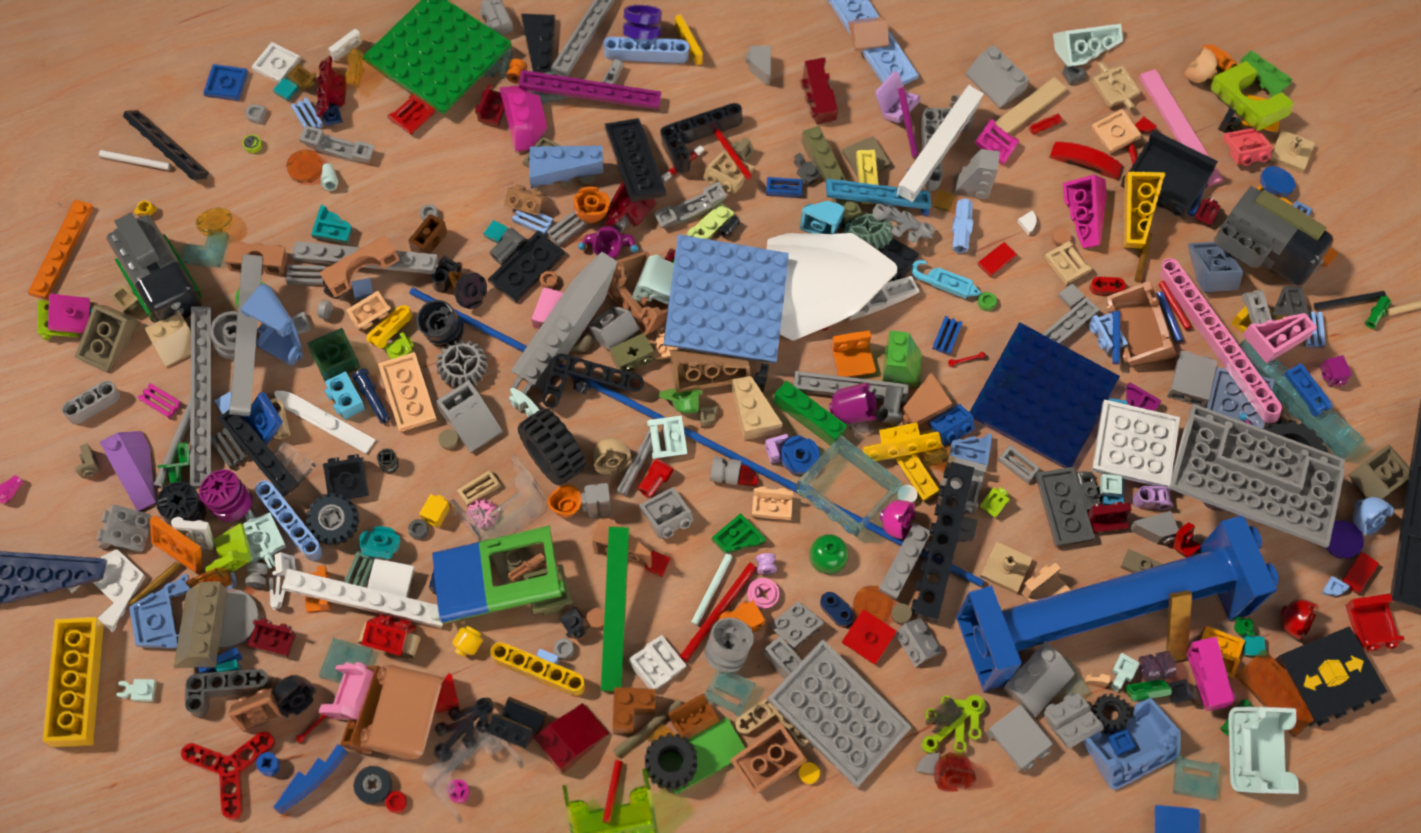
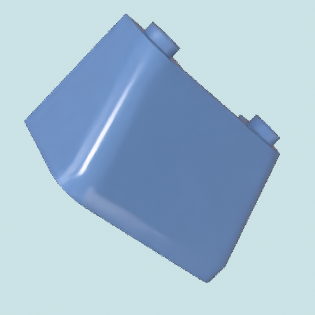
M264 283L261 284L243 305L241 312L247 317L251 316L262 322L257 329L261 334L256 339V346L293 366L303 356L302 346L293 320L273 289Z
M1152 698L1140 701L1135 705L1133 717L1128 720L1124 728L1128 730L1135 743V749L1116 757L1107 740V737L1112 735L1111 731H1108L1107 734L1098 732L1082 741L1105 782L1112 790L1119 789L1173 761L1180 753L1181 731Z

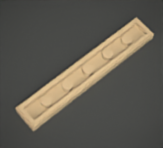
M1054 77L995 121V124L1010 134L1066 92L1067 88ZM991 130V132L994 135L1003 140L999 135H997L995 132Z

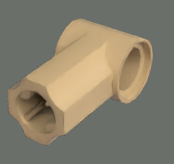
M271 399L270 401L274 408H280L277 413L283 421L274 434V439H285L291 435L285 408L279 399Z

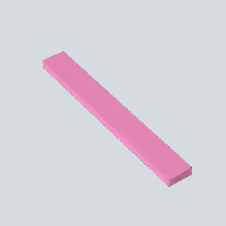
M1154 69L1140 74L1139 79L1176 140L1208 156L1157 70ZM1216 168L1206 183L1205 188L1222 182L1223 179Z

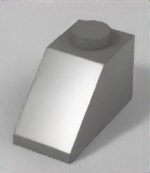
M750 46L749 53H746V63H749V71L765 85H770L771 46Z
M1171 511L1136 520L1130 527L1131 532L1156 544L1162 542L1169 544L1175 541L1176 533L1179 530Z

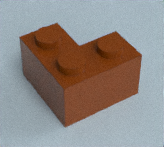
M614 687L613 734L633 735L635 715H655L656 689Z

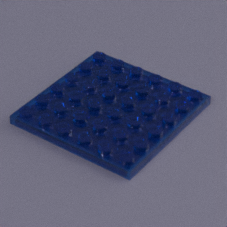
M1019 322L969 413L978 422L1062 468H1069L1073 466L1101 413L1103 401L1108 400L1120 376Z

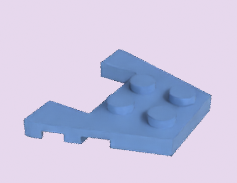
M187 573L180 576V579L175 582L168 583L155 594L152 593L129 607L135 645L137 647L177 649L179 634L177 635L171 598L184 595L191 589L190 578Z

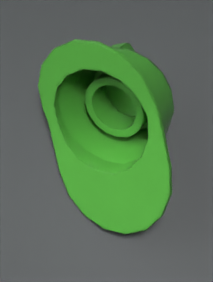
M667 389L661 391L659 397L671 400L676 411L688 414L698 412L699 395L703 392L702 390L676 393L675 389Z

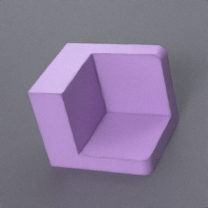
M788 434L766 440L765 449L771 464L781 461L780 451L789 439Z

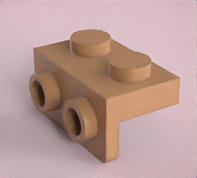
M515 184V186L507 189L504 206L539 215L541 205L546 203L548 196L543 195V192L540 190L532 189L530 191L526 190V187L523 185Z

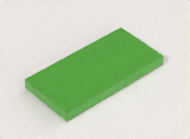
M728 718L719 721L688 739V742H692L694 750L697 752V771L694 774L693 780L689 781L686 787L681 786L680 790L672 788L675 796L732 764L730 759L746 749ZM667 752L659 758V766L666 772H676L684 764L683 758L675 752Z

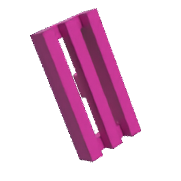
M151 383L148 384L147 390L144 389L142 391L143 394L137 397L141 402L168 419L182 405L180 401ZM154 391L158 395L174 404V407L151 392ZM149 396L150 398L154 399L166 408L170 409V411H165L164 409L157 406L156 404H154L146 398Z

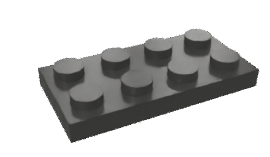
M1074 467L1036 473L1037 485L1055 548L1094 541V533Z

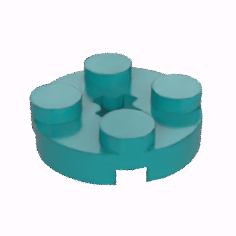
M377 526L373 527V531L369 532L367 529L362 532L359 538L361 553L364 556L390 559L400 548V536L396 535L395 530L389 527Z

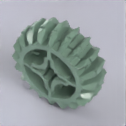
M866 213L865 215L861 214L859 217H855L854 220H848L844 233H853L878 250V248H884L892 240L893 233L891 230L893 226L891 220L886 218L877 220L872 214Z

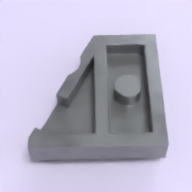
M1283 286L1271 316L1272 320H1281L1283 317L1302 313L1309 316L1302 286Z

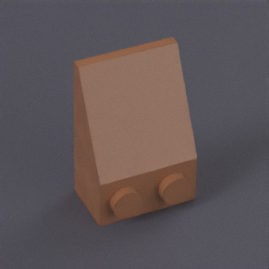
M599 518L592 538L594 553L607 557L609 526L622 527L610 518L605 520ZM629 533L628 563L640 567H645L647 563V567L651 568V552Z
M272 688L262 689L254 696L238 699L236 703L231 704L228 712L229 717L243 732L283 717L279 713Z
M782 723L730 759L753 795L792 773L808 761Z

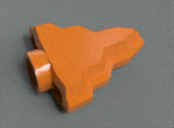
M1212 43L1202 46V49L1205 47L1215 54L1217 58L1216 67L1222 72L1238 65V62L1227 52H1224Z

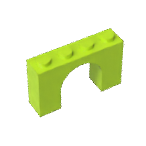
M1245 61L1214 76L1210 89L1226 104L1235 109L1236 113L1254 129L1259 131L1289 116L1294 102L1282 92L1266 100H1253L1243 95L1240 90L1253 85L1258 72Z

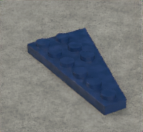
M0 551V605L103 580L108 561L105 558Z

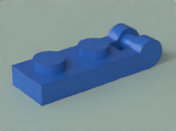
M1302 363L1285 372V377L1307 404L1310 413L1314 417L1320 415L1323 410L1327 411L1332 408L1331 401Z

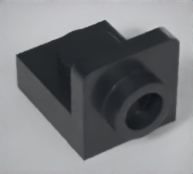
M573 607L559 618L568 632L566 633L568 638L579 639L586 634L585 630L590 627L578 607Z

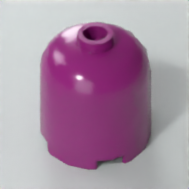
M867 382L838 389L833 394L832 403L829 404L831 414H834L835 417L845 424L875 420L874 411L877 410L875 393L869 390L871 384Z

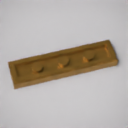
M1189 590L1169 594L1166 659L1168 662L1188 659L1186 654L1189 645L1192 594Z

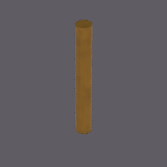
M1148 233L1146 243L1141 251L1134 279L1136 282H1141L1153 237L1151 233Z
M174 562L128 603L133 605L150 595L181 568L178 562Z

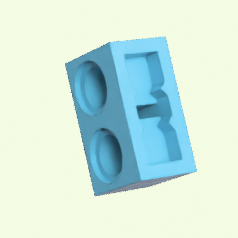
M346 371L325 381L327 389L324 391L329 400L333 399L336 403L333 407L337 415L342 414L345 420L365 410L363 402ZM338 387H343L342 390L335 391ZM347 402H352L349 406H343Z

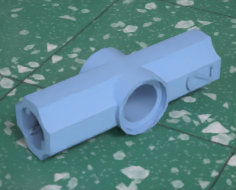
M969 199L957 201L956 216L954 217L952 233H954L952 250L960 254L968 252L969 238L973 226V219H971L973 202Z

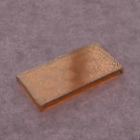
M1265 649L1235 675L1264 707L1296 709V724L1292 729L1287 730L1293 737H1296L1314 720L1289 674Z

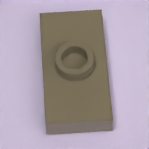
M1128 549L1120 568L1134 573L1162 565V563Z

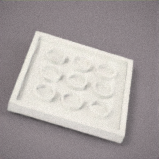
M1104 400L1092 471L1122 476L1123 479L1169 489L1180 417Z

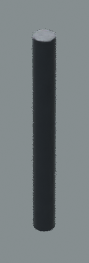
M1383 290L1317 302L1313 304L1315 310L1375 300L1380 299L1382 296L1385 297L1386 293Z

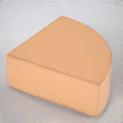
M1089 674L1085 678V683L1105 688L1109 684L1111 676L1100 674V677H1095Z

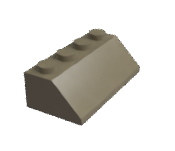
M220 581L200 582L186 592L174 668L216 667L227 599V591Z

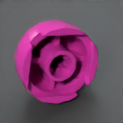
M897 500L888 504L886 509H883L880 514V520L885 532L893 538L905 540L912 527L909 526L911 519L915 520V505L906 500Z

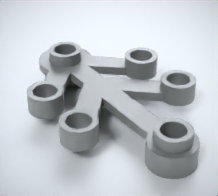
M877 204L873 209L872 215L875 219L882 220L886 218L901 224L895 225L891 230L897 237H900L904 231L910 229L916 230L915 232L910 231L907 235V239L913 243H916L920 237L927 239L934 236L935 228L927 222L921 224L908 211H903L901 214L893 205L885 207L882 204Z

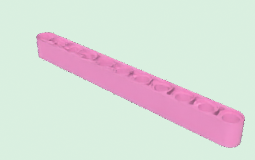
M1165 259L1161 266V279L1165 281L1175 299L1261 419L1269 424L1277 422L1282 410L1279 400L1175 259Z

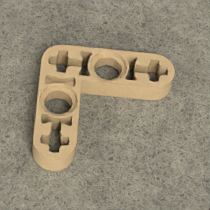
M767 699L748 710L736 720L735 729L737 733L747 736L776 717L787 729L797 745L806 746L809 744L807 739L805 741L802 738L798 739L799 732L796 729L792 732L791 729L795 727L792 724H787L784 716L780 715V712ZM764 709L767 712V717L764 719L757 718L756 711ZM749 715H752L754 721L748 725V730L745 728L741 729V721L747 723L751 720Z

